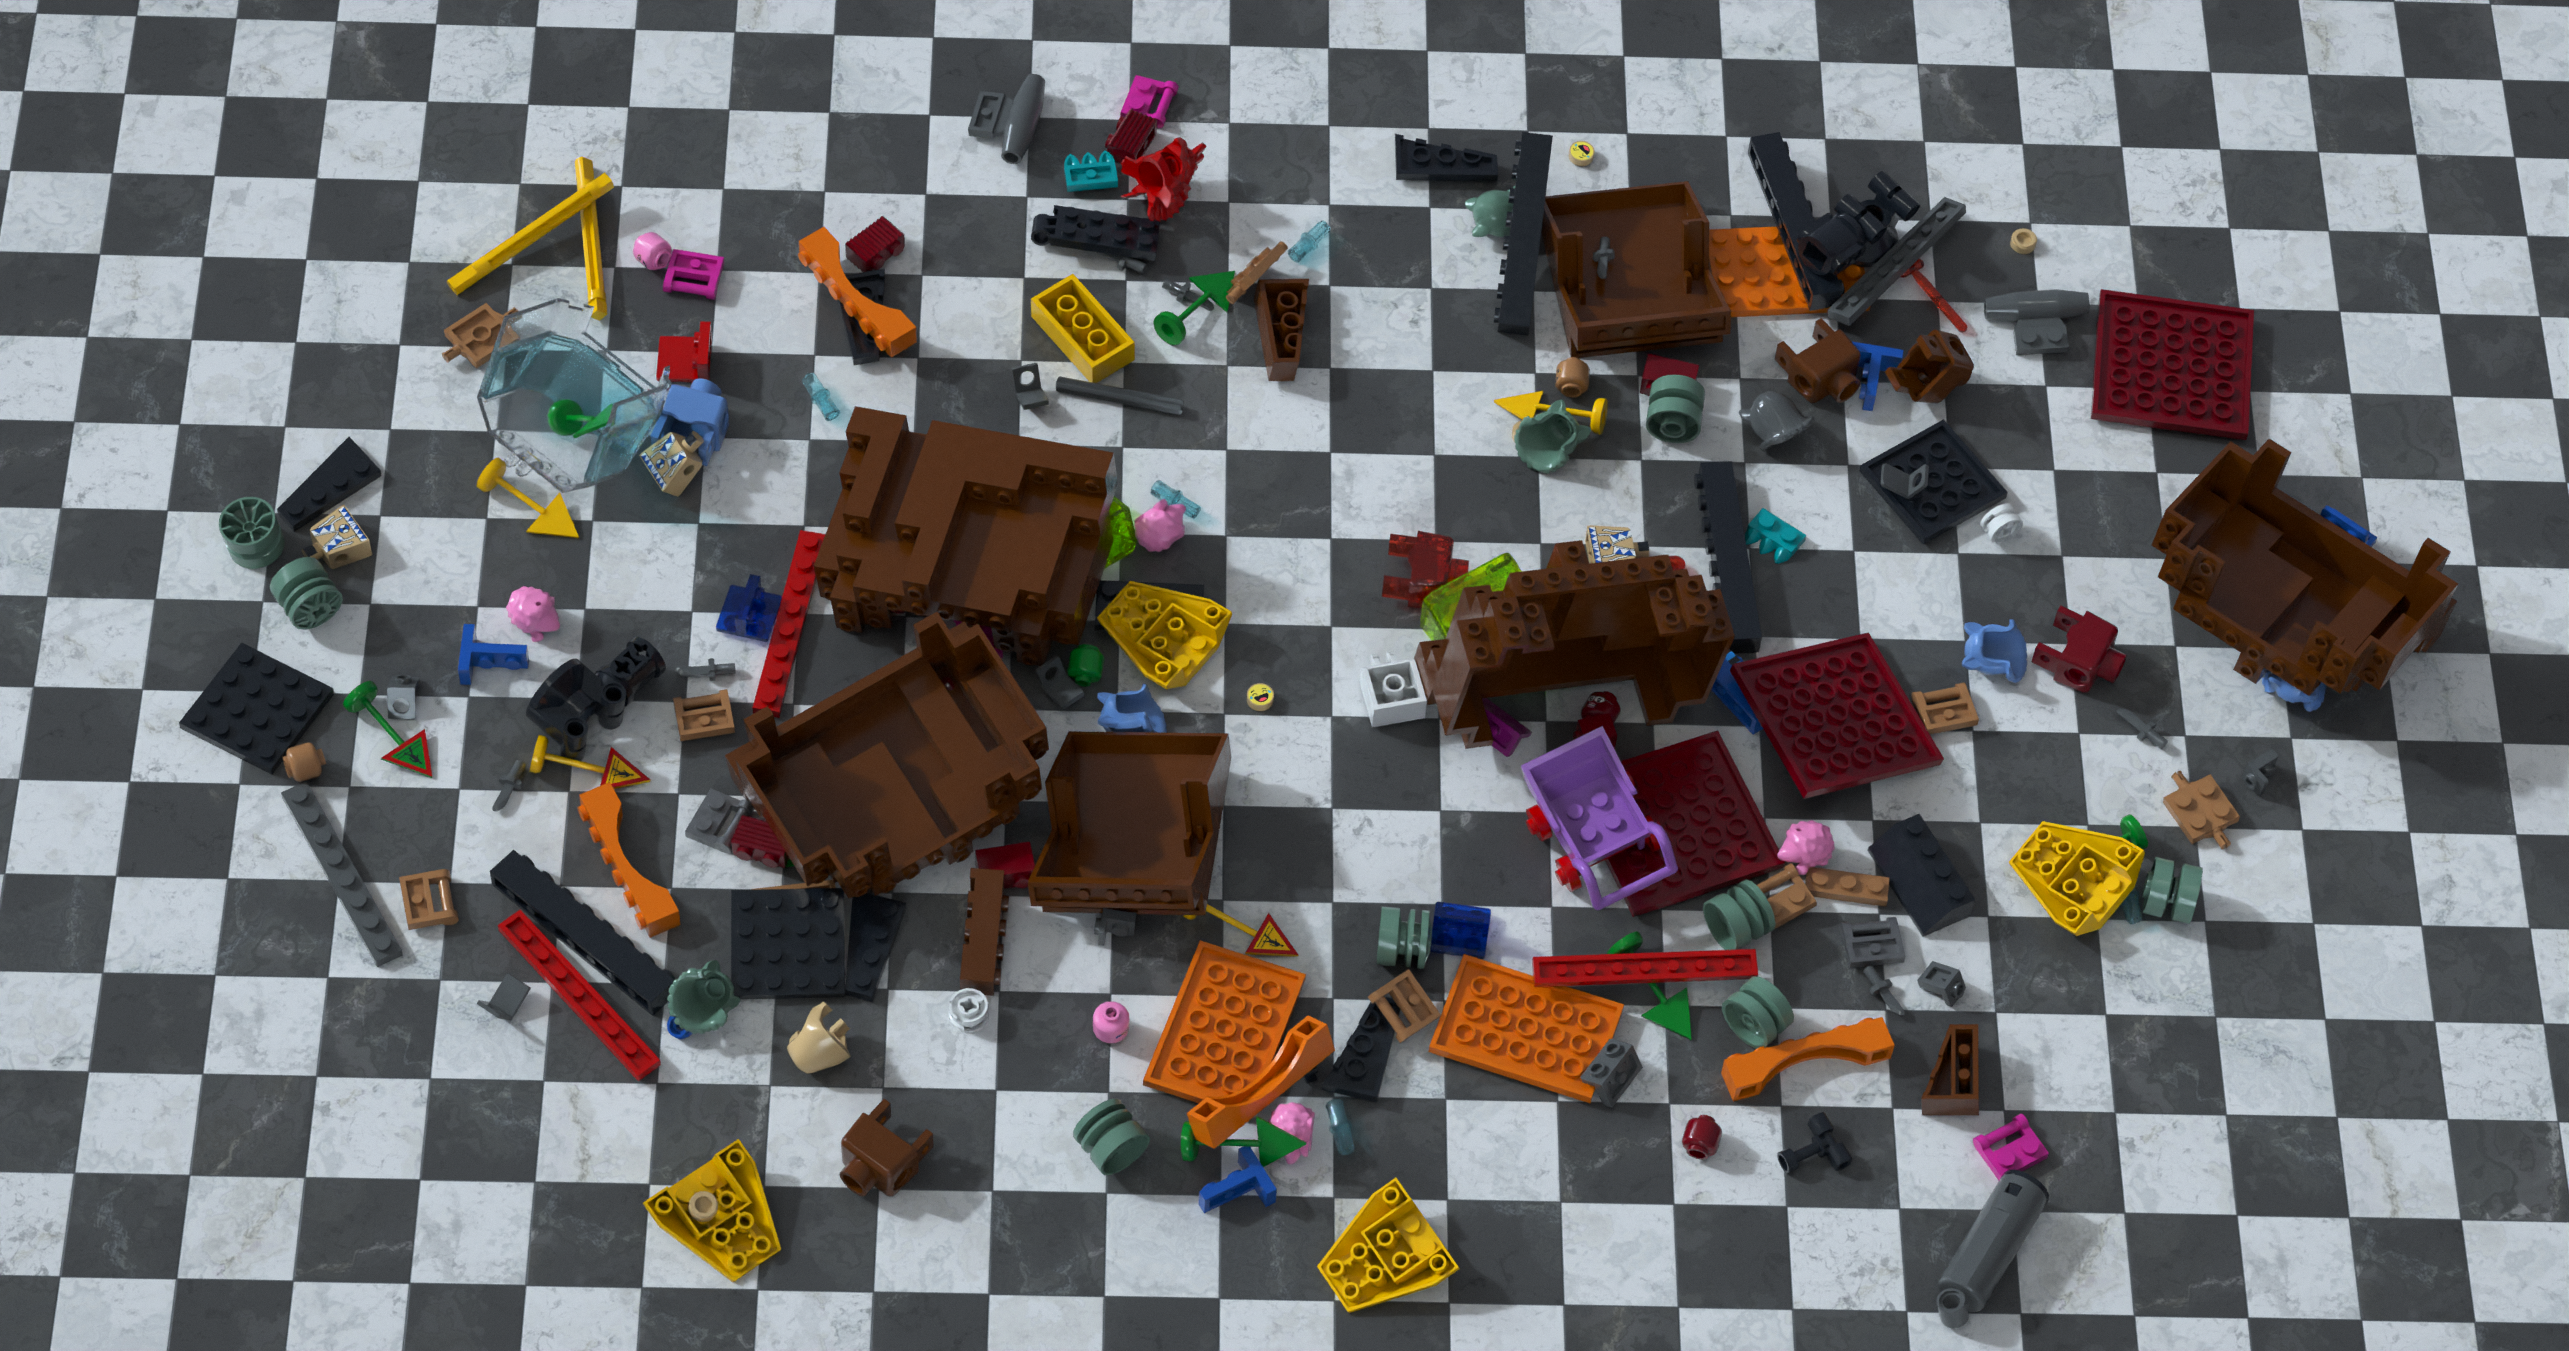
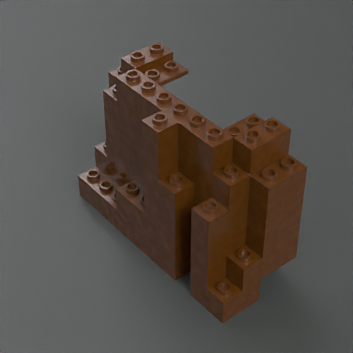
M855 406L845 431L849 448L839 472L842 491L814 564L820 597L831 601L836 628L847 632L856 631L862 633L865 624H868L875 628L884 627L891 629L893 624L890 610H902L920 616H930L938 612L943 620L965 621L969 625L979 624L991 627L994 647L1004 652H1016L1017 661L1028 666H1041L1045 663L1052 641H1058L1061 644L1079 645L1113 544L1109 509L1118 486L1114 452L932 420L927 434L909 431L906 415Z
M2268 439L2252 455L2230 441L2165 510L2152 542L2153 547L2166 554L2158 578L2180 591L2173 610L2241 652L2233 670L2255 684L2269 670L2308 696L2321 683L2326 684L2340 694L2343 690L2349 693L2351 689L2357 692L2364 682L2380 690L2413 651L2419 653L2422 650L2426 653L2441 636L2457 603V600L2452 597L2458 583L2441 573L2451 551L2432 539L2427 538L2423 542L2409 571L2277 488L2292 452L2273 440Z
M1579 540L1556 543L1546 569L1509 573L1503 591L1492 592L1490 585L1464 587L1446 638L1419 642L1414 660L1416 661L1427 705L1437 704L1445 736L1461 734L1465 749L1492 746L1494 741L1482 698L1633 680L1646 726L1672 723L1680 706L1704 704L1735 635L1721 590L1707 591L1702 575L1689 576L1687 569L1673 570L1668 554L1589 564L1583 541Z
M935 612L913 625L917 644L916 649L776 726L774 715L767 706L743 719L749 742L725 755L730 776L744 799L751 802L760 818H765L807 887L813 883L819 884L825 881L830 875L834 883H839L848 899L854 896L860 897L867 893L870 888L875 896L881 892L888 893L896 887L897 883L904 879L909 880L916 877L922 869L929 865H937L944 858L949 865L966 860L974 852L973 840L978 837L984 838L1001 824L1006 825L1014 821L1017 815L1020 814L1018 803L1024 799H1033L1042 790L1040 768L1035 760L1043 757L1049 750L1047 728L979 624L969 628L964 621L949 630L939 613ZM943 677L950 678L954 684L953 690L945 688L941 682Z

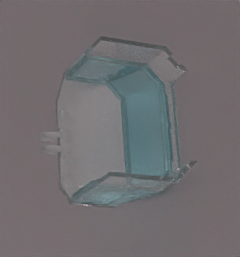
M557 298L504 316L477 399L488 434L495 438L499 444L511 451L504 459L506 466L514 467L518 464L515 470L519 477L527 476L534 470L538 475H541L551 483L555 489L565 493L591 487L625 473L626 468L661 416L671 388V380H669V365L664 367L658 387L656 388L586 333L595 306L584 304L583 308L569 305V300ZM561 399L575 401L581 406L584 415L594 417L611 403L613 404L606 426L574 438L573 435H558L548 424L547 415L549 408L554 402ZM583 422L582 427H584L588 422Z

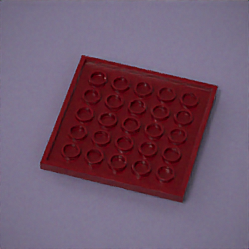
M2101 289L2098 302L2091 419L2247 440L2249 431L2254 310Z
M1869 632L1735 663L1730 669L1732 676L1804 799L1939 766L1944 760V757Z
M1718 730L1621 761L1625 771H1628L1634 780V787L1637 791V794L1633 797L1644 817L1649 815L1654 822L1658 821L1663 827L1671 842L1678 866L1676 873L1624 898L1632 917L1784 868L1785 861L1777 857L1779 848ZM1647 843L1645 848L1641 850L1638 849L1636 844L1605 860L1619 889L1666 867L1661 849L1652 852Z

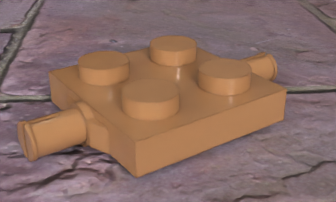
M1280 241L1273 249L1270 250L1269 247H1266L1259 255L1255 256L1246 265L1247 267L1230 281L1233 286L1227 291V301L1234 304L1239 297L1244 295L1246 289L1254 284L1274 262L1279 260V257L1288 249V246Z
M485 303L444 329L445 337L454 346L443 352L442 357L449 363L452 359L462 355L477 369L519 342L518 335L509 326L510 322L520 317L519 311L514 307L502 315L495 312Z
M2182 771L2175 772L2171 778L2179 789L2165 796L2163 803L2191 844H2194L2202 839L2214 837L2222 850L2225 847H2229L2231 842L2223 831L2228 826L2238 822L2240 816L2211 774L2195 782H2188Z

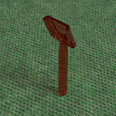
M1919 258L1901 278L1912 274L1918 285L1961 333L1966 332L1967 324L1929 280L1918 271L1924 267V262Z

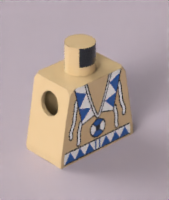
M692 431L687 437L670 432L643 451L639 456L661 490L679 497L702 467V460L695 450L704 440L695 431Z
M345 505L340 506L311 527L310 534L313 544L302 550L304 557H313L317 560L323 558L331 569L372 555L370 540Z
M1587 526L1585 544L1589 564L1649 557L1648 541L1633 542L1631 530L1628 527Z

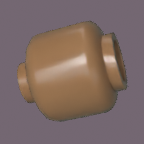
M1570 357L1561 361L1556 368L1555 385L1558 391L1564 396L1572 398L1584 393L1589 387V366L1576 357Z
M310 742L288 748L286 756L283 757L288 778L293 777L297 782L319 777L322 772L321 766L326 765L322 749L316 750L315 746Z

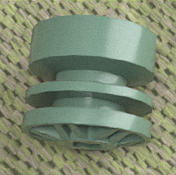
M313 557L299 558L286 564L276 573L270 584L272 595L278 604L284 608L286 616L289 617L290 622L297 629L307 630L327 622L340 609L343 601L341 592L336 588L334 582L329 579L328 573L322 564Z
M1744 880L1737 884V886L1728 889L1727 894L1721 893L1704 902L1703 905L1706 924L1714 939L1724 950L1741 949L1751 943V938L1757 940L1775 929V916L1771 905L1764 893L1752 881Z
M1382 906L1376 965L1395 967L1398 955L1400 954L1404 955L1406 968H1410L1411 957L1418 956L1417 969H1424L1425 962L1430 954L1432 936L1429 911L1422 910L1420 923L1415 922V909L1410 910L1407 921H1402L1400 908Z
M1118 1098L1109 1099L1092 1108L1081 1118L1073 1130L1074 1139L1086 1153H1090V1159L1103 1175H1112L1130 1166L1143 1154L1150 1143L1149 1135L1137 1121H1132L1131 1112L1126 1109V1106Z

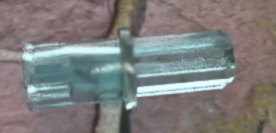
M1318 222L1308 233L1304 232L1301 235V239L1288 250V256L1294 262L1299 263L1307 253L1318 247V243L1331 230L1327 222Z
M815 373L806 374L802 379V383L812 397L811 402L818 406L826 421H831L838 417L840 410L831 399L830 391L824 388Z
M1157 480L1151 488L1150 494L1160 500L1166 499L1168 506L1183 504L1186 507L1185 515L1194 519L1198 516L1201 507L1184 497L1181 490L1177 491L1161 480Z
M2135 887L2121 903L2126 921L2129 924H2135L2142 920L2138 902L2140 894L2136 891Z
M1341 1099L1331 1100L1325 1105L1331 1123L1329 1131L1334 1134L1338 1153L1346 1156L1355 1150L1350 1132L1352 1124L1347 1120L1344 1102Z

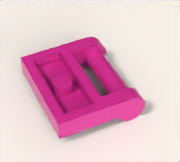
M1136 75L1120 112V117H1125L1128 111L1133 109L1143 115L1146 114L1156 118L1157 128H1162L1166 121L1165 115L1172 97L1178 92V84L1173 81L1161 82ZM1157 93L1163 94L1156 113L1149 114Z
M673 249L663 283V292L672 293V291L703 295L707 299L715 300L724 267V257ZM675 277L706 281L709 283L708 286L688 282L675 281Z
M2023 1114L2013 1117L2012 1122L1985 1136L1980 1134L1973 1138L1974 1147L1998 1180L2007 1170L2024 1171L2047 1159L2049 1152L2030 1128L2029 1122ZM2017 1131L2022 1136L1994 1152L1990 1148V1145Z

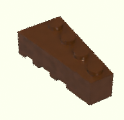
M1309 279L1258 280L1254 304L1268 381H1294L1300 360Z
M971 868L970 891H968L967 900L968 919L965 920V944H963L960 972V990L973 988L981 991L984 995L994 996L995 985H1000L1002 969L997 968V962L1003 961L1004 944H1000V936H1006L1007 920H1002L1003 912H1008L1009 896L1004 895V870Z

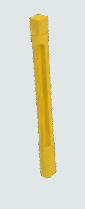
M583 156L575 160L577 191L594 180L593 161ZM595 200L580 210L589 317L600 321L608 313Z
M604 172L509 239L448 279V286L456 295H459L613 189L612 180Z

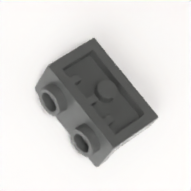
M1609 1039L1580 1078L1583 1083L1595 1086L1602 1104L1612 1108L1643 1067L1632 1044Z

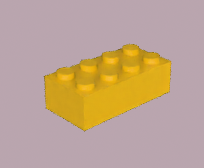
M1074 274L1069 275L1031 298V317L1089 382L1098 383L1135 360V342Z

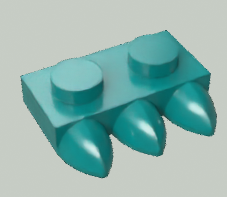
M1103 151L1098 163L1096 158L1089 152L1083 156L1082 164L1072 154H1069L1065 159L1064 174L1067 192L1118 187L1115 160L1109 152Z
M1762 508L1748 524L1747 531L1745 532L1746 545H1750L1761 539L1759 545L1760 554H1767L1776 549L1774 562L1779 564L1789 560L1805 542L1806 534Z

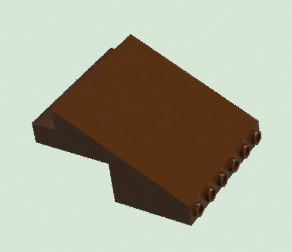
M1688 181L1545 196L1541 233L1571 357L1585 358L1723 342V335L1731 333V310L1709 269V220ZM1602 237L1610 239V249L1615 251V258L1608 261L1606 279H1601L1598 276V261L1593 260V253L1599 250Z
M1069 731L1045 781L1052 830L1028 880L1031 906H1042L1043 912L1102 913L1103 908L1137 914L1205 915L1231 763L1229 734Z

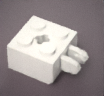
M1389 650L1386 655L1388 663L1381 664L1378 654L1371 653L1370 660L1372 666L1361 668L1359 683L1372 727L1425 718L1427 699L1416 661L1409 659L1397 662L1394 650Z

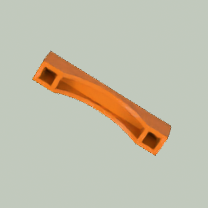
M825 227L799 241L798 257L801 263L813 271L819 283H824L827 286L831 296L844 305L845 311L850 317L854 316L857 319L861 329L874 338L877 347L881 351L885 350L892 358L917 343L916 326L901 310L875 303L863 296L852 286L840 264L839 242Z
M608 782L579 794L581 806L577 807L579 815L583 822L588 821L590 824L589 833L595 844L600 843L602 847L600 849L601 856L606 865L611 864L613 868L611 872L616 885H622L624 888L623 896L629 908L634 907L637 913L634 915L640 930L645 929L651 938L681 925L679 910L668 889L658 886L640 875L623 854L619 844V830L623 820L622 805L611 783Z
M1309 1015L1288 1031L1275 1058L1253 1082L1230 1095L1206 1097L1191 1109L1187 1116L1195 1139L1215 1149L1333 1053L1335 1048L1328 1025Z
M1883 1017L1876 1019L1865 1018L1859 1023L1850 1026L1840 1025L1828 1032H1814L1798 1040L1788 1039L1779 1045L1769 1048L1762 1046L1753 1052L1743 1055L1740 1053L1733 1054L1724 1059L1721 1074L1734 1102L1759 1095L1766 1084L1778 1073L1800 1062L1819 1058H1836L1866 1066L1891 1059L1895 1045Z

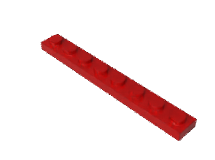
M800 530L753 703V714L768 706L774 717L780 718L816 583L814 564L825 534Z
M518 910L498 925L499 932L638 1082L661 1065V1061L521 910Z
M1756 949L1533 957L1532 959L1534 987L1746 980L1753 976L1758 977Z

